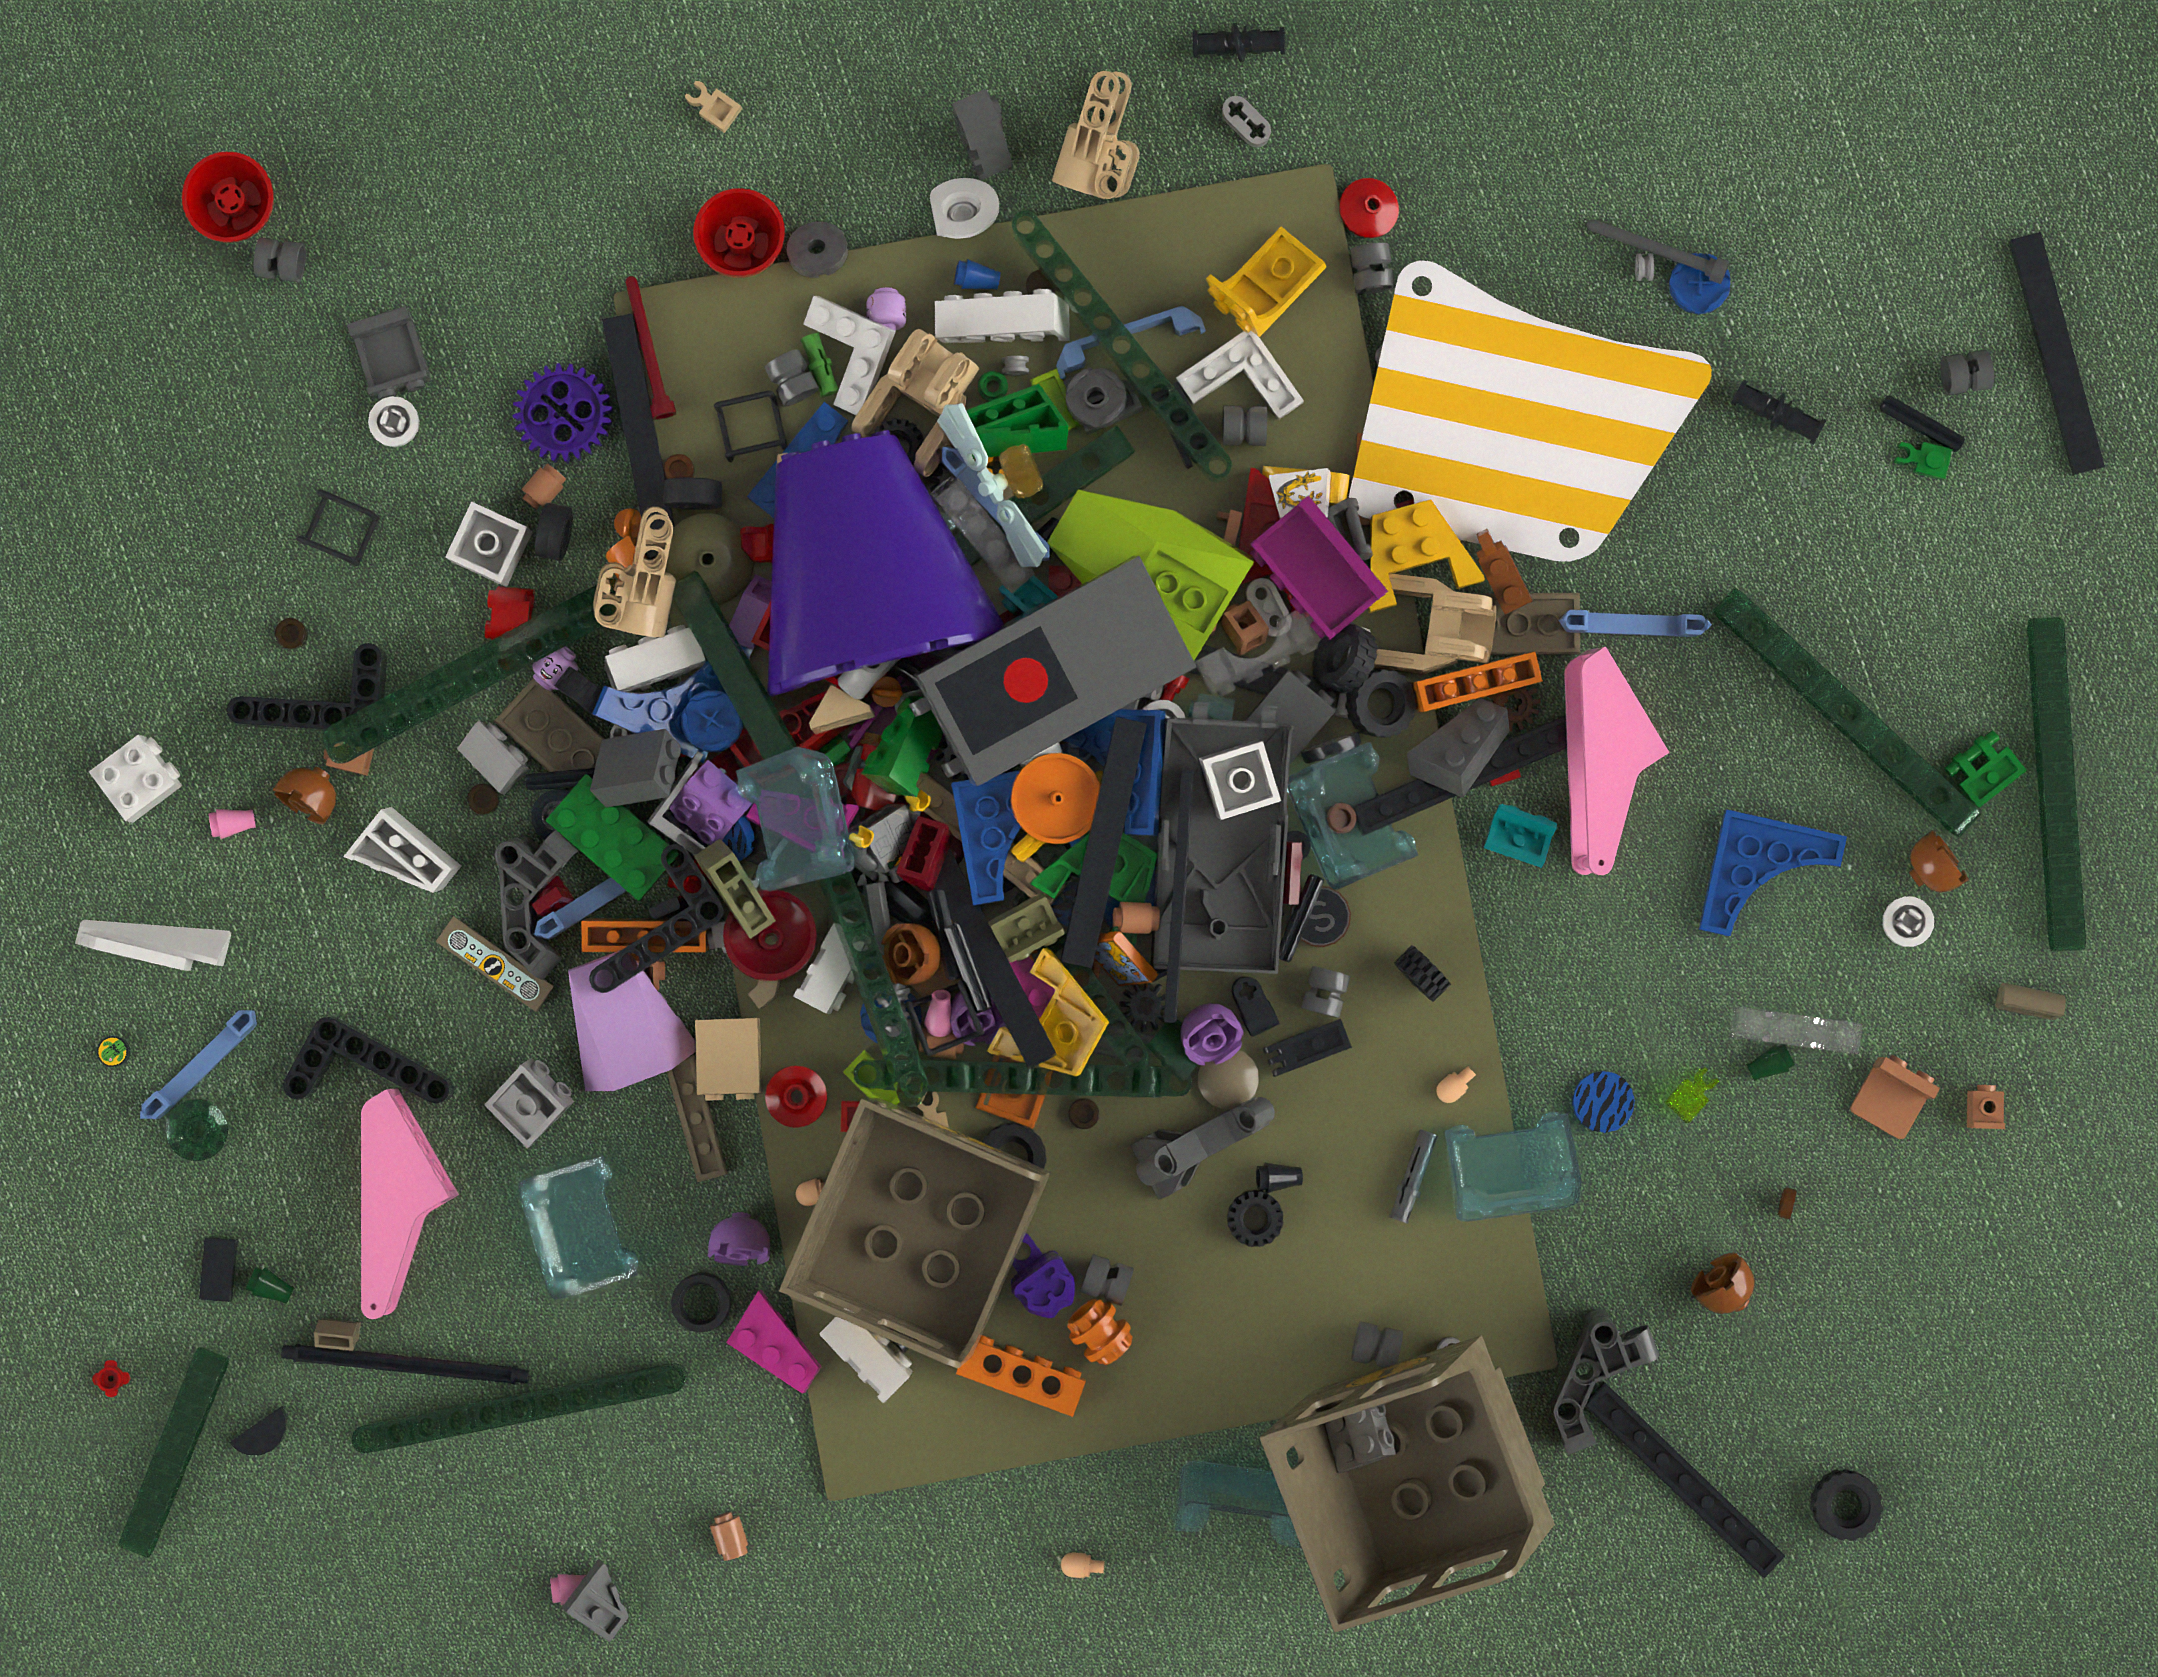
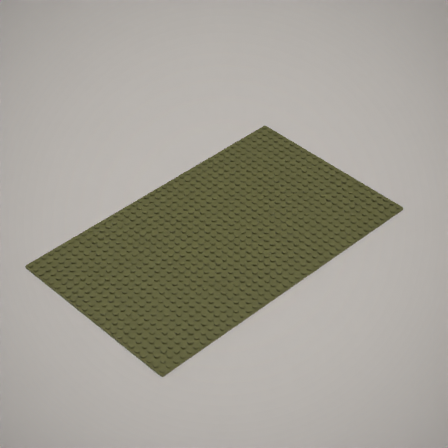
M1330 164L1315 165L992 224L982 233L968 238L955 239L935 234L848 250V256L841 268L828 276L826 274L818 275L819 278L800 275L792 268L790 262L787 261L772 264L763 272L751 277L733 278L722 274H715L639 288L665 394L670 397V400L674 401L677 413L666 419L654 420L663 468L670 456L682 454L693 462L695 467L694 478L713 479L722 483V507L711 510L672 508L675 526L688 517L704 513L724 516L736 523L740 528L746 526L763 527L770 523L774 525V519L752 502L747 495L777 460V455L782 454L784 450L781 446L733 456V462H728L725 457L726 450L714 403L772 390L777 399L787 446L823 402H826L849 422L836 443L842 442V437L855 434L851 428L856 415L833 405L837 393L821 397L818 389L810 397L794 405L784 407L776 392L779 385L771 382L764 368L766 364L776 357L792 350H799L807 365L804 371L809 372L808 357L800 339L813 333H819L826 356L832 362L830 367L838 388H840L854 347L804 325L813 296H820L866 317L867 299L876 289L893 288L905 298L906 323L903 328L896 330L877 381L878 383L881 377L888 374L892 362L915 330L921 329L935 337V301H944V297L948 295L963 296V299H973L974 294L989 293L992 294V297H1003L1004 292L1019 291L1022 292V295H1028L1026 281L1028 276L1036 270H1047L1053 274L1057 284L1055 294L1069 304L1070 341H1059L1056 335H1045L1043 341L1035 342L1021 339L1020 336H1015V340L1012 342L992 341L990 336H985V342L943 343L938 340L937 342L952 354L962 352L979 367L978 372L963 393L966 396V410L989 402L980 396L978 381L984 373L989 371H997L1002 374V369L1005 367V364L1002 363V357L1005 356L1029 357V362L1025 365L1029 369V374L1019 376L1004 375L1008 382L1006 395L1031 387L1030 379L1057 369L1056 365L1065 344L1179 306H1184L1200 316L1206 331L1201 334L1200 330L1197 329L1194 332L1178 336L1175 334L1172 323L1168 322L1082 350L1086 362L1084 368L1065 373L1066 379H1072L1076 374L1088 368L1108 369L1117 374L1121 380L1131 381L1143 411L1089 435L1086 434L1083 426L1068 431L1067 450L1011 455L1007 465H1014L1015 470L1008 471L1007 475L1010 479V484L1018 493V496L1012 502L1017 505L1035 532L1046 524L1051 517L1060 521L1077 490L1080 489L1175 510L1224 539L1227 521L1217 519V512L1230 513V510L1242 512L1235 546L1239 548L1250 467L1256 468L1261 474L1263 466L1306 470L1328 468L1330 472L1350 475L1347 497L1349 498L1356 466V434L1363 433L1374 384L1357 294L1355 293L1344 225L1339 211V198L1332 166ZM1280 227H1283L1326 264V268L1259 337L1304 402L1277 420L1244 371L1194 405L1186 396L1215 454L1214 457L1209 459L1204 448L1200 449L1199 451L1204 459V462L1200 464L1197 463L1193 453L1188 455L1193 467L1187 469L1150 395L1175 383L1176 377L1243 332L1235 322L1237 318L1231 313L1224 315L1213 304L1215 299L1207 291L1210 287L1206 278L1211 274L1220 282L1228 280L1242 268ZM969 259L1001 272L998 289H961V286L954 285L958 261L966 262ZM628 291L617 292L614 295L616 316L633 314ZM637 332L650 402L652 405L651 400L654 398ZM990 382L987 386L990 392H996L999 388L996 382ZM901 393L884 421H891V418H897V420L907 419L909 423L913 422L917 426L925 440L939 417ZM769 396L721 407L732 450L780 440ZM1223 406H1241L1244 412H1247L1249 407L1267 406L1266 446H1252L1246 440H1243L1240 446H1223ZM896 436L907 454L910 447L908 440L902 436ZM997 460L994 461L993 466H988L995 475L999 473L1000 469L1005 468L1000 466V462ZM938 468L932 473L942 476ZM918 473L999 615L1008 611L1001 603L1004 599L998 590L1001 585L1010 591L1030 571L1048 587L1049 566H1066L1053 551L1050 559L1044 561L1040 566L1021 568L1002 526L971 494L970 496L974 500L973 506L968 505L964 500L962 501L963 511H958L957 502H953L951 510H946L945 504L947 499L937 504L935 498L941 492L931 493L930 491L931 486L939 483L932 481L931 475L925 477ZM954 478V482L950 480L948 483L953 492H957V488L960 490L963 488L956 478ZM1344 515L1341 517L1346 539L1349 545L1355 548L1347 518ZM1362 526L1366 544L1370 545V526ZM709 553L702 556L703 564L711 565L714 562V557ZM753 562V570L746 586L737 596L722 604L712 606L697 605L684 600L674 592L669 613L672 628L679 625H685V628L693 626L707 662L716 650L721 638H725L741 597L754 576L759 575L772 581V562ZM1408 569L1392 573L1410 576ZM1270 576L1263 577V578L1268 579V580H1270L1271 582H1273V581L1270 579ZM1250 582L1239 586L1226 609L1233 604L1239 603L1241 605L1247 602L1245 592ZM1276 586L1290 614L1291 606L1287 594L1283 590L1280 591ZM1258 588L1255 596L1257 599L1263 600L1266 597V592L1264 589ZM1394 594L1397 602L1396 606L1368 613V609H1366L1352 621V623L1370 630L1371 635L1376 638L1375 642L1378 649L1425 655L1414 596ZM1222 614L1217 622L1215 635H1210L1204 645L1238 654L1236 646L1221 626ZM1273 615L1270 617L1269 623L1272 627H1278L1280 619L1278 616ZM1310 616L1304 619H1291V626L1285 634L1277 637L1268 635L1266 643L1242 656L1286 669L1289 668L1293 671L1299 669L1306 675L1316 677L1313 674L1312 661L1314 660L1315 649H1317L1321 638L1310 627L1309 624L1313 622ZM972 644L955 647L954 649L961 651ZM756 645L732 698L739 704L743 713V729H745L748 725L768 719L777 712L790 709L801 704L804 700L827 691L831 685L834 687L837 685L823 679L807 683L806 686L798 690L769 696L767 690L769 651ZM1349 647L1341 657L1339 669L1347 660ZM700 668L681 675V681L692 676ZM889 670L891 675L895 673L892 670ZM1397 671L1398 674H1403L1408 682L1429 678L1428 673L1419 674ZM1187 672L1183 676L1189 678V682L1185 690L1181 689L1179 694H1175L1172 702L1181 708L1185 718H1193L1194 702L1209 703L1207 719L1244 721L1265 695ZM1385 688L1374 690L1368 698L1370 713L1374 717L1381 719L1387 717L1392 712L1394 698L1390 691ZM1337 692L1333 703L1335 708H1337L1340 692ZM871 697L858 699L869 706L873 702ZM1147 699L1145 706L1152 702V700ZM1416 708L1414 711L1415 716L1410 721L1406 730L1403 729L1397 736L1392 735L1388 738L1364 735L1360 733L1359 729H1355L1352 726L1351 720L1333 714L1303 750L1353 732H1359L1361 739L1359 746L1340 754L1328 755L1323 760L1308 764L1304 763L1301 753H1299L1289 765L1287 833L1290 831H1300L1309 838L1311 843L1308 856L1301 862L1300 893L1310 874L1323 878V886L1340 892L1347 900L1351 911L1350 926L1344 937L1335 944L1326 947L1310 946L1299 941L1290 962L1279 959L1278 974L1180 970L1177 1021L1175 1023H1164L1156 1017L1154 1020L1158 1025V1030L1154 1031L1150 1021H1147L1146 1032H1142L1155 1035L1149 1066L1092 1053L1083 1071L1078 1076L1054 1071L1034 1129L1031 1128L1040 1136L1045 1145L1047 1157L1045 1170L1051 1173L1026 1233L1029 1234L1042 1254L1053 1250L1062 1257L1066 1268L1074 1277V1301L1072 1305L1059 1310L1054 1318H1044L1029 1313L1019 1299L1011 1292V1280L1018 1273L1012 1265L982 1335L994 1339L993 1345L1005 1349L1006 1344L1017 1347L1024 1351L1022 1356L1034 1360L1035 1355L1053 1361L1051 1367L1063 1371L1064 1366H1068L1081 1371V1378L1086 1379V1383L1073 1417L957 1375L958 1368L944 1364L910 1348L903 1354L912 1362L909 1366L913 1371L911 1376L882 1403L877 1397L879 1394L867 1382L864 1383L850 1364L844 1362L820 1336L819 1333L836 1316L807 1303L791 1299L798 1337L822 1366L807 1390L828 1500L837 1501L1281 1419L1312 1391L1382 1368L1377 1366L1375 1360L1368 1364L1351 1360L1353 1343L1360 1321L1377 1325L1379 1331H1382L1385 1327L1403 1331L1402 1345L1397 1363L1437 1350L1440 1341L1447 1337H1453L1462 1342L1482 1335L1494 1368L1500 1366L1504 1378L1557 1367V1354L1452 798L1363 837L1357 823L1351 831L1344 834H1334L1324 824V813L1333 804L1346 803L1354 807L1419 779L1409 773L1407 753L1438 730L1435 709L1417 712ZM866 720L853 723L840 733L847 745L851 741L847 737L857 723L863 725ZM1060 741V742H1059V744L1068 743V742H1065V741ZM730 747L720 752H708L704 763L727 751ZM730 749L752 789L748 794L756 801L763 789L756 783ZM853 749L846 753V759L840 764L851 763L854 753ZM938 750L929 763L930 767L927 774L953 794L951 783L964 781V779L960 775L955 780L952 779V776L947 777L942 772L941 765L946 762L937 760V756L943 753L941 750ZM1092 755L1086 761V764L1089 765L1097 761V758ZM797 766L766 791L796 795L799 798L817 801L819 799L825 800L828 790L824 767L808 780ZM1014 766L1003 773L1019 771L1022 767ZM895 795V800H897L901 795ZM859 808L858 815L862 820L866 809ZM747 810L744 815L747 816L750 810ZM749 821L753 830L755 823ZM1022 828L1013 841L1015 845L1027 835ZM1088 831L1087 833H1085L1083 836H1081V837H1080V840H1081L1085 835H1087V834L1089 833V831ZM1157 839L1149 847L1154 852L1157 851ZM788 842L756 888L757 891L776 889L788 893L806 892L815 896L824 905L828 916V930L823 940L815 946L810 960L799 972L782 980L778 997L764 1009H759L747 994L757 986L758 980L746 976L732 963L741 1019L760 1018L762 1092L755 1093L786 1272L815 1205L804 1206L800 1204L796 1199V1189L801 1183L815 1178L826 1182L847 1133L840 1132L841 1101H860L861 1099L868 1098L843 1073L864 1050L908 1092L907 1096L897 1105L899 1107L924 1116L923 1111L916 1105V1095H921V1101L924 1105H931L933 1102L932 1092L936 1091L939 1096V1104L936 1107L937 1113L946 1111L949 1128L980 1142L991 1130L998 1126L1009 1123L1019 1124L975 1108L994 1054L987 1052L990 1044H986L985 1041L975 1042L976 1046L965 1044L963 1055L957 1054L956 1060L929 1057L925 1053L919 1052L920 1041L918 1035L917 1049L885 1054L882 1045L875 1043L865 1034L861 1024L860 1011L864 1000L875 990V986L879 982L873 946L867 957L861 955L857 966L861 967L853 984L847 982L842 992L846 995V998L839 1011L833 1009L831 1014H826L793 997L797 988L800 989L807 976V970L811 963L813 964L820 947L838 914L870 930L865 896L847 884L841 877L848 866L858 868L850 862L852 860L850 853L843 856L839 845L829 862L805 849ZM1045 843L1030 857L1044 868H1047L1066 851L1064 844ZM963 857L958 865L969 884L965 857ZM745 859L739 862L750 879L759 868V865ZM910 884L913 888H915L921 895H923V896L928 900V898H927V892H928V891L923 890V889H921V888H918V887H916V886ZM1016 886L1010 891L1003 893L1004 901L979 906L987 921H990L1031 899V897ZM720 897L724 908L723 917L725 922L730 910ZM1292 904L1282 905L1284 916L1281 920L1280 943L1289 923ZM890 914L891 926L904 924ZM1104 919L1102 921L1100 934L1108 933L1110 930V928L1107 927ZM1059 923L1065 934L1060 936L1055 943L1038 948L1037 953L1032 954L1034 962H1036L1043 948L1051 949L1056 957L1061 960L1068 929L1067 926ZM1152 931L1150 934H1137L1134 947L1151 964ZM770 936L766 938L765 942L767 944H775ZM1411 945L1422 952L1451 983L1434 1002L1422 994L1394 963ZM941 959L939 968L930 979L921 984L906 985V987H910V993L919 999L932 994L936 990L945 989L964 980L962 977L948 980L945 976ZM1061 962L1069 972V963ZM1312 966L1351 976L1347 992L1341 994L1340 997L1344 1001L1340 1018L1301 1008L1305 991L1311 990L1308 980ZM1101 967L1097 1008L1109 1021L1108 1025L1141 1032L1142 1021L1138 1020L1135 1027L1130 1028L1129 1024L1135 1017L1131 1015L1126 1019H1122L1121 1014L1130 1011V1007L1119 1006L1120 1001L1131 1002V999L1125 996L1123 992L1126 989L1135 995L1136 991L1133 985L1118 986ZM1167 975L1151 983L1149 991L1153 992L1155 986L1161 984L1162 988L1156 995L1160 997L1166 994ZM1244 976L1254 978L1259 982L1280 1023L1252 1038L1243 1023L1240 1011L1231 992L1234 981ZM1244 982L1241 984L1243 989L1239 991V995L1246 996L1249 999L1251 997L1250 992L1254 990L1253 985H1246ZM1144 983L1139 984L1140 990L1145 991ZM960 989L950 993V1001H952L953 997L957 994L958 991H960ZM1321 990L1320 998L1328 1000L1331 992ZM1147 997L1140 998V1005L1137 1006L1138 1012L1141 1014L1144 1011V1015L1151 1014L1150 1008L1154 1006V1002L1151 999L1146 1001ZM1165 1000L1160 1001L1161 1005H1165ZM931 1001L920 1005L922 1011L921 1028H926L924 1020ZM1208 1003L1220 1004L1230 1009L1240 1022L1244 1034L1241 1037L1242 1045L1240 1051L1245 1052L1254 1061L1258 1070L1259 1084L1252 1098L1263 1097L1269 1100L1273 1105L1275 1116L1269 1123L1270 1125L1202 1160L1190 1184L1158 1200L1152 1187L1145 1185L1139 1179L1136 1168L1138 1160L1130 1144L1159 1129L1186 1133L1229 1110L1212 1105L1202 1096L1198 1087L1200 1065L1192 1062L1185 1054L1180 1036L1183 1020L1192 1009ZM1160 1010V1014L1164 1015V1010ZM1335 1020H1342L1352 1048L1273 1077L1271 1071L1283 1066L1281 1062L1269 1066L1267 1060L1278 1056V1053L1275 1050L1272 1053L1265 1054L1263 1051L1264 1047ZM1002 1058L999 1059L984 1105H988L1003 1061ZM789 1066H804L815 1071L826 1086L827 1103L822 1115L815 1122L805 1127L792 1128L780 1124L771 1116L766 1106L765 1092L770 1079L778 1071ZM1469 1066L1476 1075L1466 1083L1469 1087L1466 1093L1453 1103L1441 1101L1436 1092L1440 1081L1453 1072L1458 1075ZM796 1090L792 1093L791 1098L794 1102L798 1103L803 1099V1094ZM1081 1098L1094 1101L1099 1108V1119L1089 1129H1079L1069 1119L1070 1106ZM1421 1129L1439 1137L1435 1143L1419 1192H1421L1420 1198H1416L1408 1220L1409 1222L1406 1224L1390 1218L1389 1215L1399 1192L1396 1188L1398 1184L1401 1185L1419 1135V1130ZM1009 1142L999 1149L1022 1160H1028L1025 1148L1019 1143ZM1266 1162L1290 1167H1301L1303 1173L1302 1185L1268 1193L1278 1201L1283 1211L1284 1223L1279 1236L1270 1244L1268 1243L1262 1247H1250L1240 1243L1232 1235L1228 1227V1209L1233 1200L1242 1193L1258 1190L1256 1185L1257 1166H1263ZM1257 1206L1247 1209L1243 1216L1244 1225L1252 1231L1264 1228L1267 1223L1265 1210ZM1022 1242L1015 1258L1018 1260L1027 1259L1031 1253L1029 1245ZM1093 1254L1109 1259L1110 1265L1114 1266L1116 1263H1121L1134 1268L1122 1306L1112 1303L1116 1308L1113 1316L1115 1322L1125 1319L1131 1326L1129 1333L1133 1337L1132 1344L1121 1357L1109 1365L1099 1364L1097 1361L1089 1362L1084 1356L1087 1345L1085 1342L1075 1345L1069 1338L1071 1331L1067 1327L1068 1320L1072 1314L1089 1300L1099 1299L1103 1303L1108 1302L1105 1301L1102 1294L1098 1297H1093L1080 1292ZM891 1341L887 1344L895 1353L899 1351ZM991 1354L984 1359V1365L990 1371H997L1001 1368L1002 1361L997 1355ZM1020 1365L1014 1369L1013 1375L1017 1381L1025 1382L1030 1379L1031 1371L1027 1366ZM1048 1376L1042 1382L1044 1390L1049 1393L1058 1391L1061 1386L1058 1378L1054 1376Z

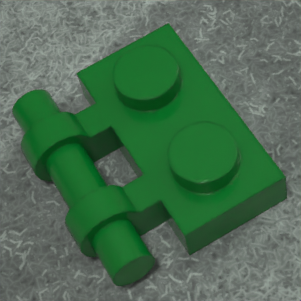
M1993 730L1984 737L1980 735L1973 741V746L1962 754L1960 752L1952 757V762L1944 768L1951 778L1960 771L1966 776L1957 786L1976 809H1979L2027 771L2008 746L1998 753L1992 746L2000 738ZM1983 754L1988 761L1975 770L1971 762Z

